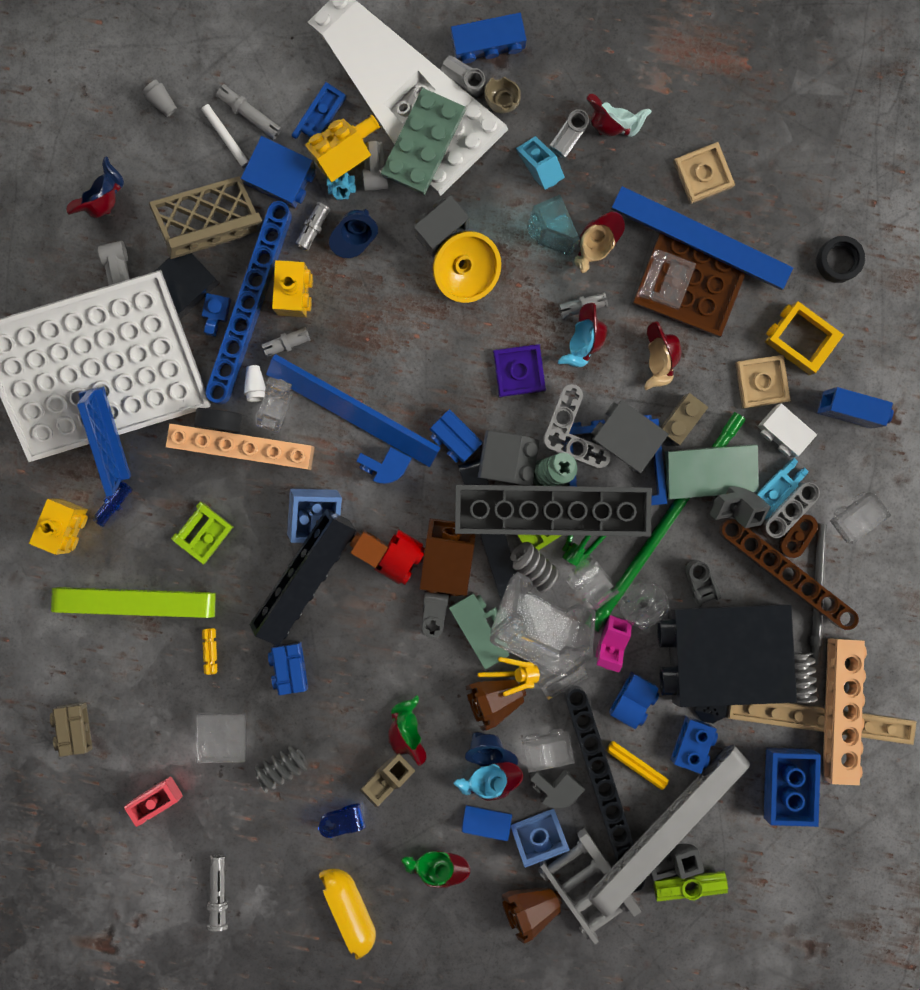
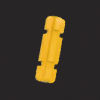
M205 628L202 630V639H204V642H202L203 661L205 662L203 668L206 675L217 673V663H215L217 660L216 641H214V638H216L215 628Z

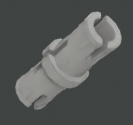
M317 202L308 220H305L304 228L295 242L298 247L305 251L309 250L317 233L320 234L325 218L331 211L329 207Z
M602 292L589 297L580 296L578 300L560 303L559 311L569 308V310L560 313L562 319L579 314L581 307L587 303H595L596 309L608 307L607 300L597 302V300L607 298L606 294Z
M303 327L287 335L286 333L280 334L281 337L261 345L268 358L285 350L289 352L292 350V347L311 341L306 327Z

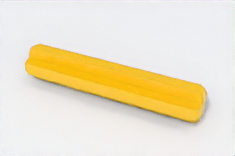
M615 741L608 745L606 751L660 790L666 788L669 780Z

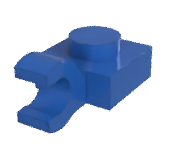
M206 293L202 317L208 319L204 329L206 335L216 337L219 321H227L231 302L230 298Z

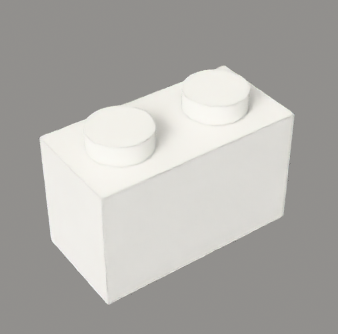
M782 403L775 405L757 426L762 430L760 432L761 435L770 442L772 440L779 445V451L787 457L790 455L792 457L799 456L817 436L813 430Z

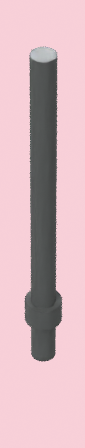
M818 523L815 580L824 587L827 524ZM824 599L821 601V607H822V609H823ZM813 609V630L809 645L812 646L811 653H814L811 657L816 660L813 665H821V647L824 646V636H822L823 616L815 609Z

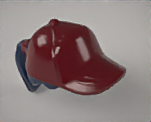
M107 156L104 157L102 162L104 174L93 182L88 191L82 193L81 198L75 199L67 205L68 215L85 211L91 217L99 218L105 214H110L116 202L115 194L123 187L124 180L121 174L110 164Z

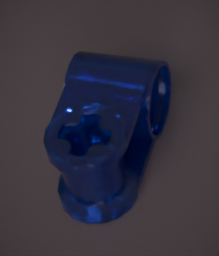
M360 803L327 812L321 817L319 823V832L326 838L354 833L366 828ZM327 820H330L331 824H334L333 829H330L329 826H325Z

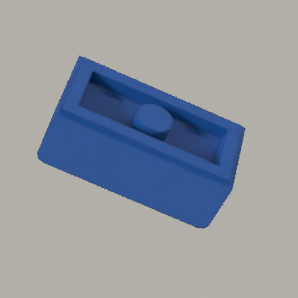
M466 805L461 830L467 834L508 841L512 814Z

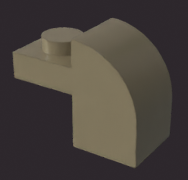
M396 754L374 773L360 791L375 807H378L394 789L400 788L415 770L400 754Z

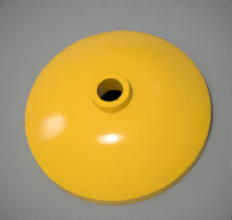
M462 231L447 238L437 250L433 261V277L439 290L451 300L462 303L474 302L485 297L496 285L501 272V257L496 245L487 236L475 231ZM464 260V265L459 267V262Z

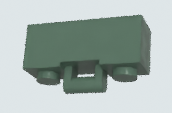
M472 592L450 605L449 609L486 670L498 663L499 657L506 658L510 655L507 649L511 648L507 639L504 635L501 637L498 635V633L507 629L508 626L496 607L485 612L483 609L487 606L481 595L475 596ZM490 616L497 626L494 630L491 629L486 620Z

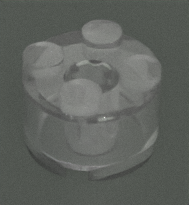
M589 555L568 572L567 582L575 592L579 589L583 594L582 601L589 610L593 608L598 610L620 593L617 587L614 590L612 589V579L597 561L594 564L591 562L593 556Z

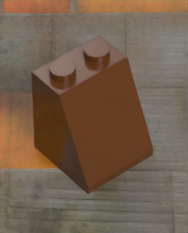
M430 518L420 590H425L429 593H449L452 596H467L475 534H455V521Z

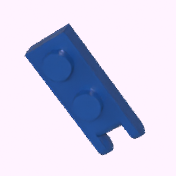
M325 82L293 131L292 137L297 139L301 132L309 137L324 132L345 101L346 95Z

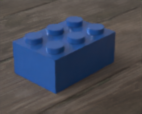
M766 748L764 819L770 825L819 827L821 754L815 750Z

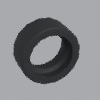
M837 236L830 239L819 249L816 257V266L819 273L826 280L833 283H843L856 277L862 271L865 264V252L862 245L856 239L849 236ZM844 246L851 251L854 257V264L848 272L837 273L830 268L827 256L832 248Z
M197 408L194 426L216 431L240 433L242 414L217 409Z

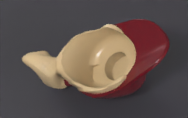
M608 212L598 219L589 222L583 229L579 238L580 252L574 259V263L581 273H585L590 269L589 262L605 258L622 236L625 222L618 212Z
M657 321L652 322L647 328V336L650 341L648 345L650 351L649 367L653 376L646 381L645 390L669 384L674 377L673 368L676 367L681 359L682 350L678 337L673 334H664Z

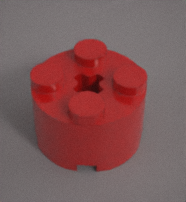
M398 529L396 535L394 534L389 541L382 560L374 570L397 584L402 583L405 585L412 575V565H418L424 555L423 551L425 548L423 543Z

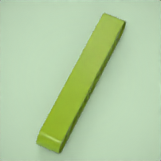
M54 587L51 593V612L212 618L215 617L216 593Z

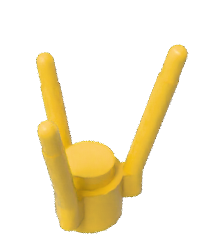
M499 657L498 661L520 667L515 671L480 672L477 674L478 677L515 676L516 681L522 685L503 692V696H508L524 689L534 688V684L539 681L540 677L539 669L534 665V662H523Z

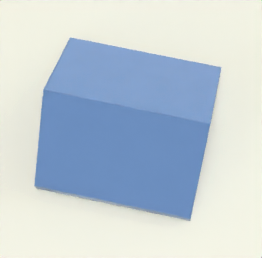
M554 808L511 825L525 868L570 851Z

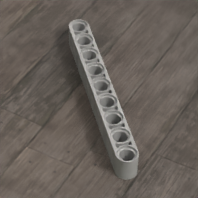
M735 745L727 746L593 887L588 894V899L604 916L607 917L618 909L749 768L750 762Z

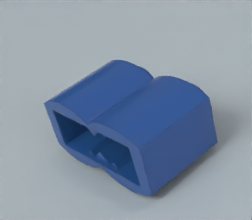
M631 672L614 700L609 714L633 729H636L638 725L642 726L648 716L646 713L647 708L650 705L653 706L659 698V688Z

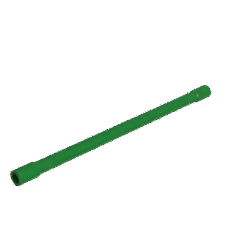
M734 412L711 448L727 446L746 419ZM690 498L674 500L651 533V537L644 543L604 603L592 616L587 624L599 633L612 610Z

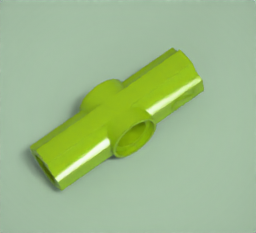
M724 871L701 873L681 879L679 876L667 877L656 880L653 883L657 902L683 898L697 900L701 896L728 893V883ZM688 883H696L692 890L685 889Z

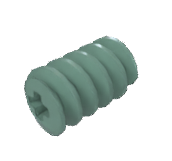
M564 452L537 460L533 478L534 485L557 486L570 482L577 474L576 460L573 456Z

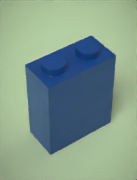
M261 136L241 180L245 185L296 208L298 203L301 204L306 196V190L304 189L308 182L311 183L317 170L314 169L315 164L313 160Z
M836 387L823 391L817 414L872 429L887 426V423H890L894 411L892 409V402Z

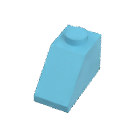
M536 136L516 148L517 153L529 172L544 190L556 185L557 182L565 178L557 156Z

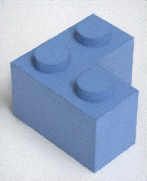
M290 489L287 535L291 543H304L316 525V520L320 519L326 509L341 515L342 497L337 490Z

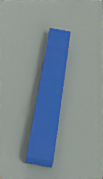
M623 186L612 205L611 210L779 290L784 289L793 270V267Z
M275 354L271 359L266 373L267 376L426 466L430 467L441 447Z

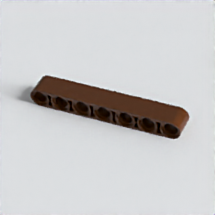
M728 519L721 523L719 532L723 539L831 623L844 630H851L857 626L859 617L852 608L749 528H744L735 519ZM729 523H733L737 528L736 534L732 537L728 536L725 531ZM748 538L754 539L756 547L752 551H747L744 546ZM770 552L774 555L775 559L772 565L767 566L763 558L765 554ZM789 567L793 570V577L786 581L782 574L784 569ZM809 582L812 585V592L809 595H804L802 593V586ZM828 597L831 600V606L829 609L823 610L821 601ZM848 612L850 621L848 624L843 625L840 617L843 613Z

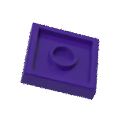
M540 344L493 350L499 398L546 391Z

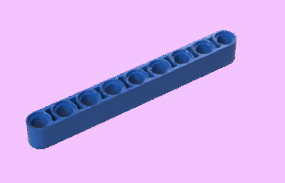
M282 201L273 202L267 210L206 388L207 398L216 404H225L231 398L275 270V260L279 258L292 220L290 209ZM283 209L286 211L282 219L274 218L277 210ZM270 232L278 233L275 241H267V235ZM263 254L270 255V260L266 264L259 263V258ZM255 276H261L263 279L261 285L257 287L252 286V279ZM248 298L255 300V304L251 309L244 308V302ZM245 320L247 322L246 329L241 332L237 331V323ZM238 343V352L230 354L228 350L230 344ZM230 365L232 369L230 375L223 377L221 375L222 367ZM217 387H222L224 390V395L220 399H215L213 396V391Z

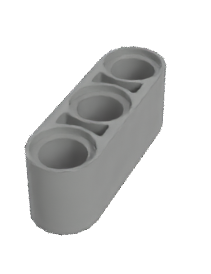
M810 482L799 483L790 496L760 525L763 535L772 538H780L785 535L818 500L820 496L818 486ZM805 487L810 490V497L808 499H804L802 496V490ZM788 504L794 507V513L790 517L785 511ZM772 521L778 524V530L775 533H771L769 530V525Z

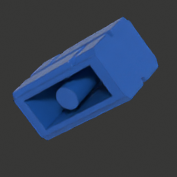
M450 409L429 429L433 433L430 438L438 446L444 444L449 449L447 452L448 456L456 463L459 460L464 463L483 444Z
M302 642L273 646L271 652H268L269 665L274 666L275 675L271 677L273 690H277L278 695L307 691L308 682Z

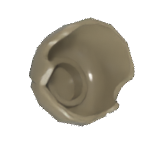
M506 77L498 80L491 78L485 85V101L489 109L495 113H508L518 107L521 100V91L516 82Z

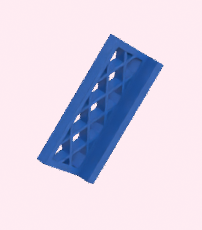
M103 386L80 391V401L77 403L105 495L108 497L114 495L121 480L130 479L131 473Z

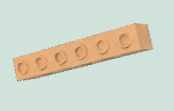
M169 424L166 442L167 448L311 470L315 448L310 445Z
M828 638L822 781L830 784L860 785L863 773L860 762L863 753V743L861 741V733L864 729L862 707L865 704L863 683L866 680L864 659L866 658L867 650L865 641ZM847 658H849L850 660V666L848 669H846L845 667V661ZM848 682L849 690L845 693L844 685ZM845 706L848 707V714L846 716L843 715ZM847 730V738L843 740L842 734ZM846 754L847 760L842 764L841 758Z

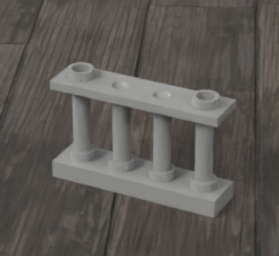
M583 828L577 832L580 839L577 842L578 845L549 865H547L545 860L539 862L541 868L538 871L546 882L548 880L551 881L581 924L579 929L586 940L591 938L593 943L597 944L599 942L595 933L597 929L623 911H630L633 917L642 911L634 897L630 895L614 913L607 917L601 914L588 923L581 912L592 905L588 895L575 904L568 895V892L596 872L598 874L603 872L606 875L612 868L587 830ZM589 852L593 858L590 861L591 864L561 885L554 873L582 853L586 854Z

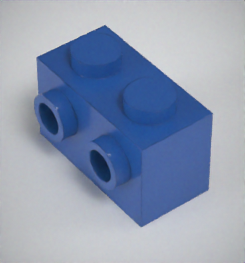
M685 716L670 760L674 765L701 774L703 768L706 769L709 764L710 755L708 753L711 746L716 744L718 738L717 729L711 724Z

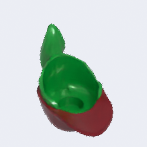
M416 695L413 699L400 702L392 708L393 723L388 731V739L394 753L400 755L409 754L416 764L421 766L426 761V752L420 743L421 737L418 734L417 718L412 712L419 702V696Z
M431 851L425 853L416 861L413 860V857L409 856L401 859L406 872L418 874L421 880L429 887L448 888L462 883L470 875V866L467 860L460 855L448 852Z

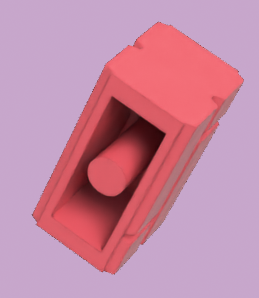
M170 776L131 800L124 808L134 825L138 827L177 803L183 795Z

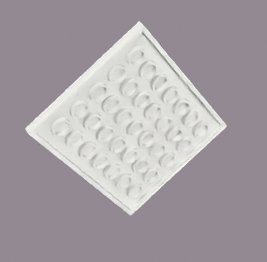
M161 270L0 318V398L28 462L89 444L77 403L80 401V391L104 386L119 435L196 412L197 408H209L211 406Z

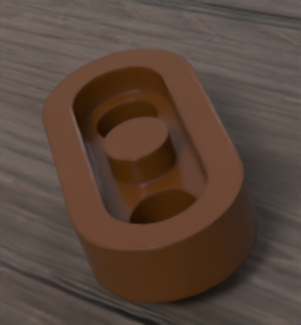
M804 514L782 537L779 548L784 556L797 558L803 554L818 529V523L813 516ZM802 522L807 524V528L804 531L800 528ZM792 541L794 548L789 550L787 546Z

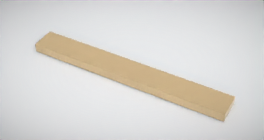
M796 703L728 705L726 717L728 719L824 732L825 708ZM843 710V715L846 716L848 711ZM862 713L864 719V729L861 733L862 738L914 745L917 721ZM847 730L842 735H848Z

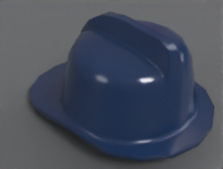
M368 210L349 211L332 231L329 237V246L337 256L342 258L356 257L375 239L378 234V226L369 215Z
M480 732L473 733L470 750L465 753L467 761L482 767L504 762L518 765L516 755L504 749L498 736Z

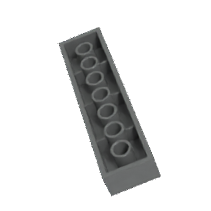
M456 485L455 534L651 537L652 488Z

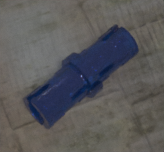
M121 481L114 495L103 499V505L91 517L92 520L97 521L98 525L104 527L115 511H119L122 508L120 505L133 489Z

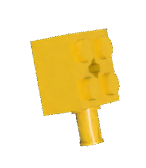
M372 114L355 127L354 125L351 126L344 118L335 120L328 126L327 130L310 137L305 147L318 168L333 182L371 156L363 142V138L379 129L380 126Z
M275 260L272 309L278 316L307 318V311L311 312L312 298L309 297L308 288L313 287V274H311L305 262Z
M47 499L29 544L55 555L70 553L78 544L79 538L77 535L80 528L83 529L87 522L88 516L86 513L88 509L64 499Z

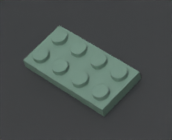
M422 88L381 171V175L425 195L462 120L466 107Z

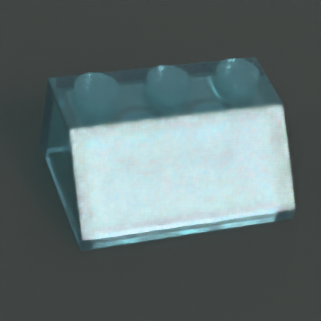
M561 195L533 206L528 220L529 225H527L530 237L532 239L535 238L538 244L565 255L573 254L580 239Z

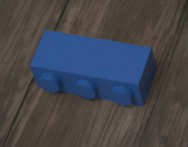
M521 12L451 26L455 58L465 64L472 63L477 58L482 57L493 59L498 57L499 54L507 52L508 54H517L526 47L527 40Z

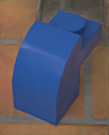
M390 447L382 464L360 453L357 462L361 463L359 468L370 474L376 471L377 474L373 481L382 484H389L399 480L405 474L412 461L411 457Z

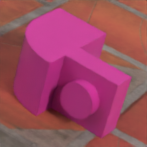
M612 615L609 616L597 646L595 655L597 657L596 665L607 670L620 672L623 665L624 650L631 637L632 622Z

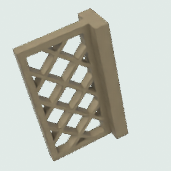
M240 176L149 202L150 209L167 245V252L171 259L255 234L261 230L262 219L259 212L256 213ZM237 185L239 190L237 198L225 193L227 187ZM213 193L218 198L215 204L203 200L204 195ZM222 198L234 203L231 211L218 206ZM189 199L196 202L191 211L181 207V202ZM200 204L212 209L208 218L196 213ZM237 205L247 208L249 215L240 216L235 214L234 211ZM167 206L172 208L173 211L168 218L159 214L157 208ZM177 211L189 216L185 225L173 220ZM215 211L228 216L226 221L222 223L211 219ZM193 218L205 223L204 227L199 230L191 228L189 225ZM170 224L182 229L179 236L170 238L167 232Z

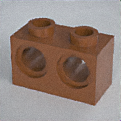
M365 530L361 534L357 532L349 545L352 547L351 554L375 568L388 548L387 543Z

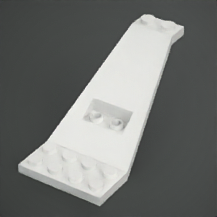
M329 0L308 21L310 27L326 40L394 145L422 88L466 107L462 120L429 185L440 196L508 131L505 123L358 1Z

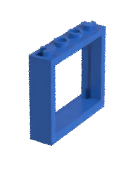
M644 415L659 426V419H652V415ZM605 420L591 421V426H581V422L573 423L569 434L591 433L599 422L604 423ZM566 438V441L563 442L564 451H565V448H566V444H567V443L569 442V440H570L569 438ZM572 443L570 446V451L574 455ZM660 446L653 456L657 495L652 496L651 505L667 504L662 447ZM576 476L567 483L568 486L577 487Z

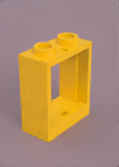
M797 301L792 305L788 304L780 313L782 319L778 324L774 323L766 333L768 338L765 343L781 355H784L786 359L805 373L812 375L819 370L844 334ZM796 313L827 335L809 360L779 339Z

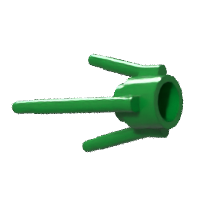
M568 535L566 543L562 548L565 552L562 558L578 567L581 562H585L592 551L607 536H599L586 550L584 547L591 536H585L579 545L573 543L571 546L574 535Z

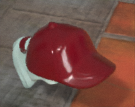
M589 94L586 97L594 109L591 125L600 135L616 136L622 133L632 137L639 132L646 117L652 112L650 109H643L634 115L626 109L614 108L607 102L602 103L595 94Z

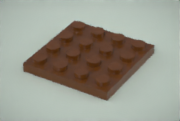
M659 233L632 304L720 338L746 273Z

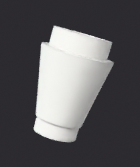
M252 365L246 367L244 396H246L249 402L265 400L267 389L260 366Z

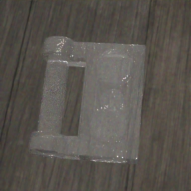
M655 250L653 254L654 261L645 285L640 288L638 295L678 310L696 263L661 250ZM663 262H667L670 265L659 293L655 292L653 288Z

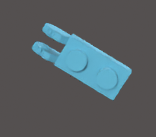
M792 458L757 493L758 496L771 506L764 520L770 517L808 474L809 471L803 468L797 472L793 479L787 475L798 463L795 458Z

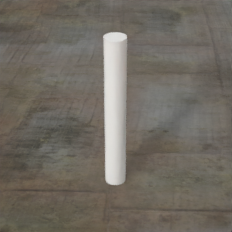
M210 105L203 106L201 110L241 167H246L249 160Z

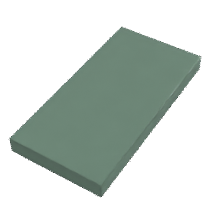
M758 445L665 451L667 499L726 494L731 486L759 492Z

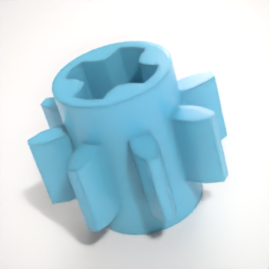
M346 172L333 182L327 178L328 194H333L336 200L349 199L350 192H356L355 176H350Z

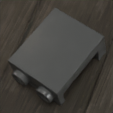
M623 400L619 401L618 404L613 402L605 413L608 415V418L604 423L599 422L591 432L594 435L591 441L601 445L630 466V469L635 473L640 474L669 434Z

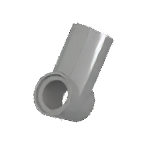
M452 55L445 59L440 69L444 74L472 97H479L484 93L485 75L480 69L471 68ZM471 80H479L481 82L478 86H471L469 84Z
M576 109L569 114L567 121L549 145V148L556 155L566 159L587 129L589 123L588 114L581 109ZM579 118L583 121L584 125L576 128L572 125L571 121Z
M368 141L364 144L371 156L364 160L363 180L365 191L389 189L388 179L381 175L385 165L383 142Z
M117 241L99 245L98 253L102 265L105 266L108 284L112 285L129 280L126 264L128 254L124 242Z

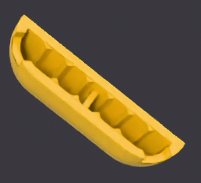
M340 869L324 870L319 873V878L325 886L323 893L349 952L355 954L356 960L360 959L370 952L375 943L376 931L352 877Z

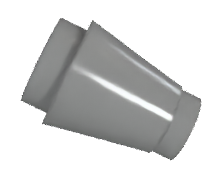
M154 80L143 89L144 99L166 117H169L177 110L163 83Z

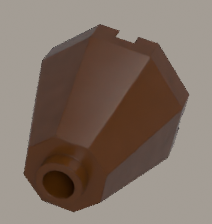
M516 680L474 682L465 686L466 690H471L467 698L474 718L477 722L482 721L484 724L480 726L482 731L496 727L524 703L525 689L508 696H503V692L522 685L521 683L518 684Z
M549 887L515 890L502 894V899L505 900L502 902V906L509 925L512 929H518L519 933L515 935L524 944L533 940L561 912L560 905H562V899L557 891H553Z

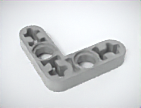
M567 385L560 393L543 438L544 446L557 454L568 453L576 461L590 467L603 468L610 462L609 451L600 445L569 434L581 404L583 393L577 385ZM571 390H574L575 396L578 397V399H573L569 406L574 407L573 411L568 407L560 406L561 402L564 405L567 403L568 396L565 395V392L569 393ZM564 411L568 413L570 419L567 424L562 425L558 423L556 416L559 412ZM557 434L558 440L565 442L566 438L570 440L566 444L565 451H562L561 448L564 445L555 444V446H551V441L548 440V437ZM579 442L583 446L581 455L576 456L571 453L570 446L572 443ZM588 446L592 447L590 453L598 454L601 451L605 461H600L597 464L595 463L596 459L592 456H588L587 460L583 459L588 452Z

